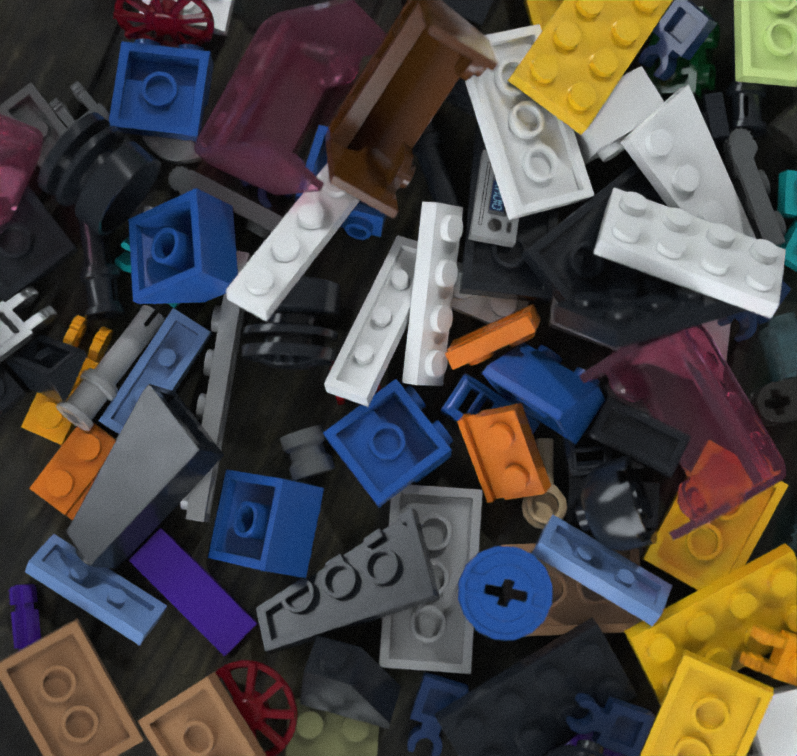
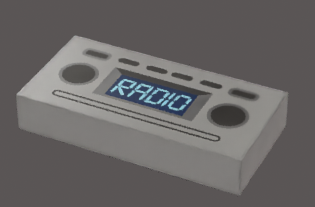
M483 150L468 240L513 248L516 243L519 218L508 219L488 152Z

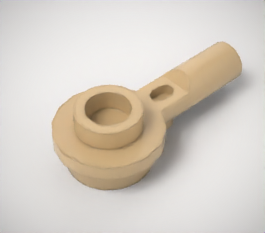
M549 438L536 439V444L551 487L545 494L524 497L522 502L523 516L529 524L539 529H544L552 515L563 520L567 510L566 498L558 487L554 485V439Z

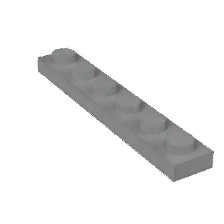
M236 251L238 274L252 258L247 252ZM227 293L223 295L222 306L215 305L213 310L211 331L217 332L214 350H207L203 369L204 376H210L207 394L200 393L196 408V419L202 421V427L220 450H222L245 313L244 308L227 299ZM219 462L181 501V509L187 510L186 519L210 522Z

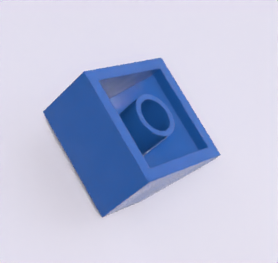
M195 188L128 219L133 302L138 304L198 303L209 301L227 293L226 289L238 275L232 205Z
M522 343L485 368L482 374L501 397L513 405L522 403L527 415L574 444H577L606 401L598 387L600 381L595 376L580 367H577L574 372L560 364L563 359L558 354L543 345H540L536 350L526 343Z
M226 469L208 558L262 571L306 578L324 488L281 478Z

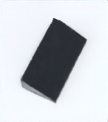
M37 334L10 355L6 362L24 387L64 403L72 391L87 355L80 348L42 334Z

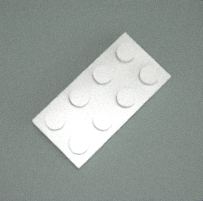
M540 24L484 35L490 40L498 66L494 72L486 68L481 76L476 77L473 75L469 80L465 81L509 220L578 203L595 196L574 130L507 81L542 32Z
M613 188L593 254L768 318H772L779 306L785 249L777 247L768 240L755 239L733 231L724 224L711 223L694 217L680 208H670L650 201L638 193Z

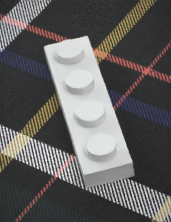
M328 163L226 289L228 300L265 321L270 318L360 201L329 183Z
M422 201L402 383L443 386L444 373L448 365L445 352H447L449 329L453 321L452 301L454 284L458 277L457 258L459 240L463 232V207Z
M397 235L324 383L327 393L369 406L409 323L418 241Z

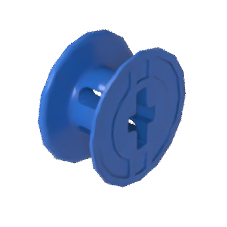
M495 546L479 552L465 565L458 581V601L465 618L478 632L496 640H516L531 634L545 621L552 605V583L546 568L533 554L518 547ZM504 579H509L512 581L510 588L524 591V598L522 601L510 598L506 600L505 605H498L499 597L485 594V585L502 586Z

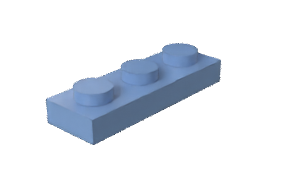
M173 308L118 390L117 396L111 401L99 419V422L120 434L140 395L149 384L176 391L213 334Z
M552 515L545 525L531 553L651 626L662 615L672 588L671 584L614 550L608 549L597 540L555 515Z
M53 534L28 561L25 573L136 644L141 645L163 616L167 605L109 568L91 567L85 564L76 554V547Z

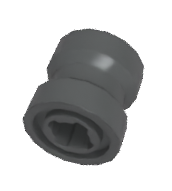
M322 425L305 428L280 438L283 451L290 455L292 464L289 470L292 480L295 482L336 469L332 455L326 452L323 445L326 438L323 434L324 429Z

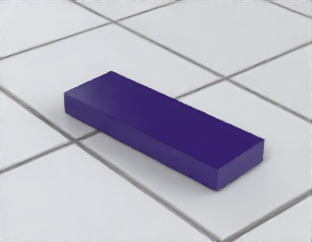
M160 528L129 559L224 656H227L258 624L164 528Z

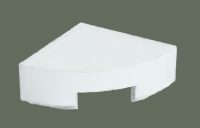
M142 136L153 153L163 160L176 164H191L202 160L193 141Z

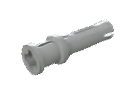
M142 305L138 314L108 353L101 359L95 369L89 368L82 372L80 375L81 383L64 403L59 402L56 405L57 410L66 419L85 431L91 430L94 426L92 422L94 416L107 400L113 401L117 396L116 392L118 391L116 384L164 323L165 319L160 313L154 317L148 326H145L144 323L154 312V309L147 305Z

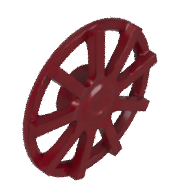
M116 0L113 17L125 31L124 36L128 40L132 38L136 40L150 39L160 43L161 46L178 48L181 44L201 46L206 42L209 43L212 38L215 26L214 17L203 0H178L177 2L174 0H152L149 6L141 0ZM124 1H126L142 13L129 12L124 10ZM192 1L201 8L202 12L184 15L183 8ZM129 21L141 22L145 24L133 27L129 23ZM207 22L205 30L186 25ZM156 31V38L150 37L145 33ZM179 32L192 36L194 38L190 40H185ZM164 35H170L175 42L164 41Z
M252 660L234 661L215 671L218 678L223 679L233 697L232 701L256 740V730L258 729L276 745L264 751L266 756H276L282 752L290 743L295 733L298 719L295 697L285 679L271 667ZM248 668L245 692L239 690L231 675L232 670ZM258 670L268 674L276 681L263 694L254 691ZM282 688L290 709H270L267 700ZM267 718L290 719L284 737L280 736L266 724Z

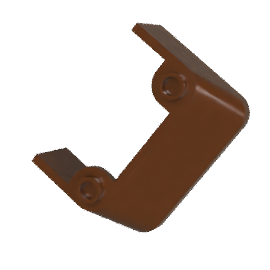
M408 0L328 127L325 140L329 183L394 219L399 212L395 192L399 187L404 189L410 183L416 170V165L412 163V148L459 78L467 81L473 75L476 77L481 76L486 68L494 72L498 66L490 40L442 0Z

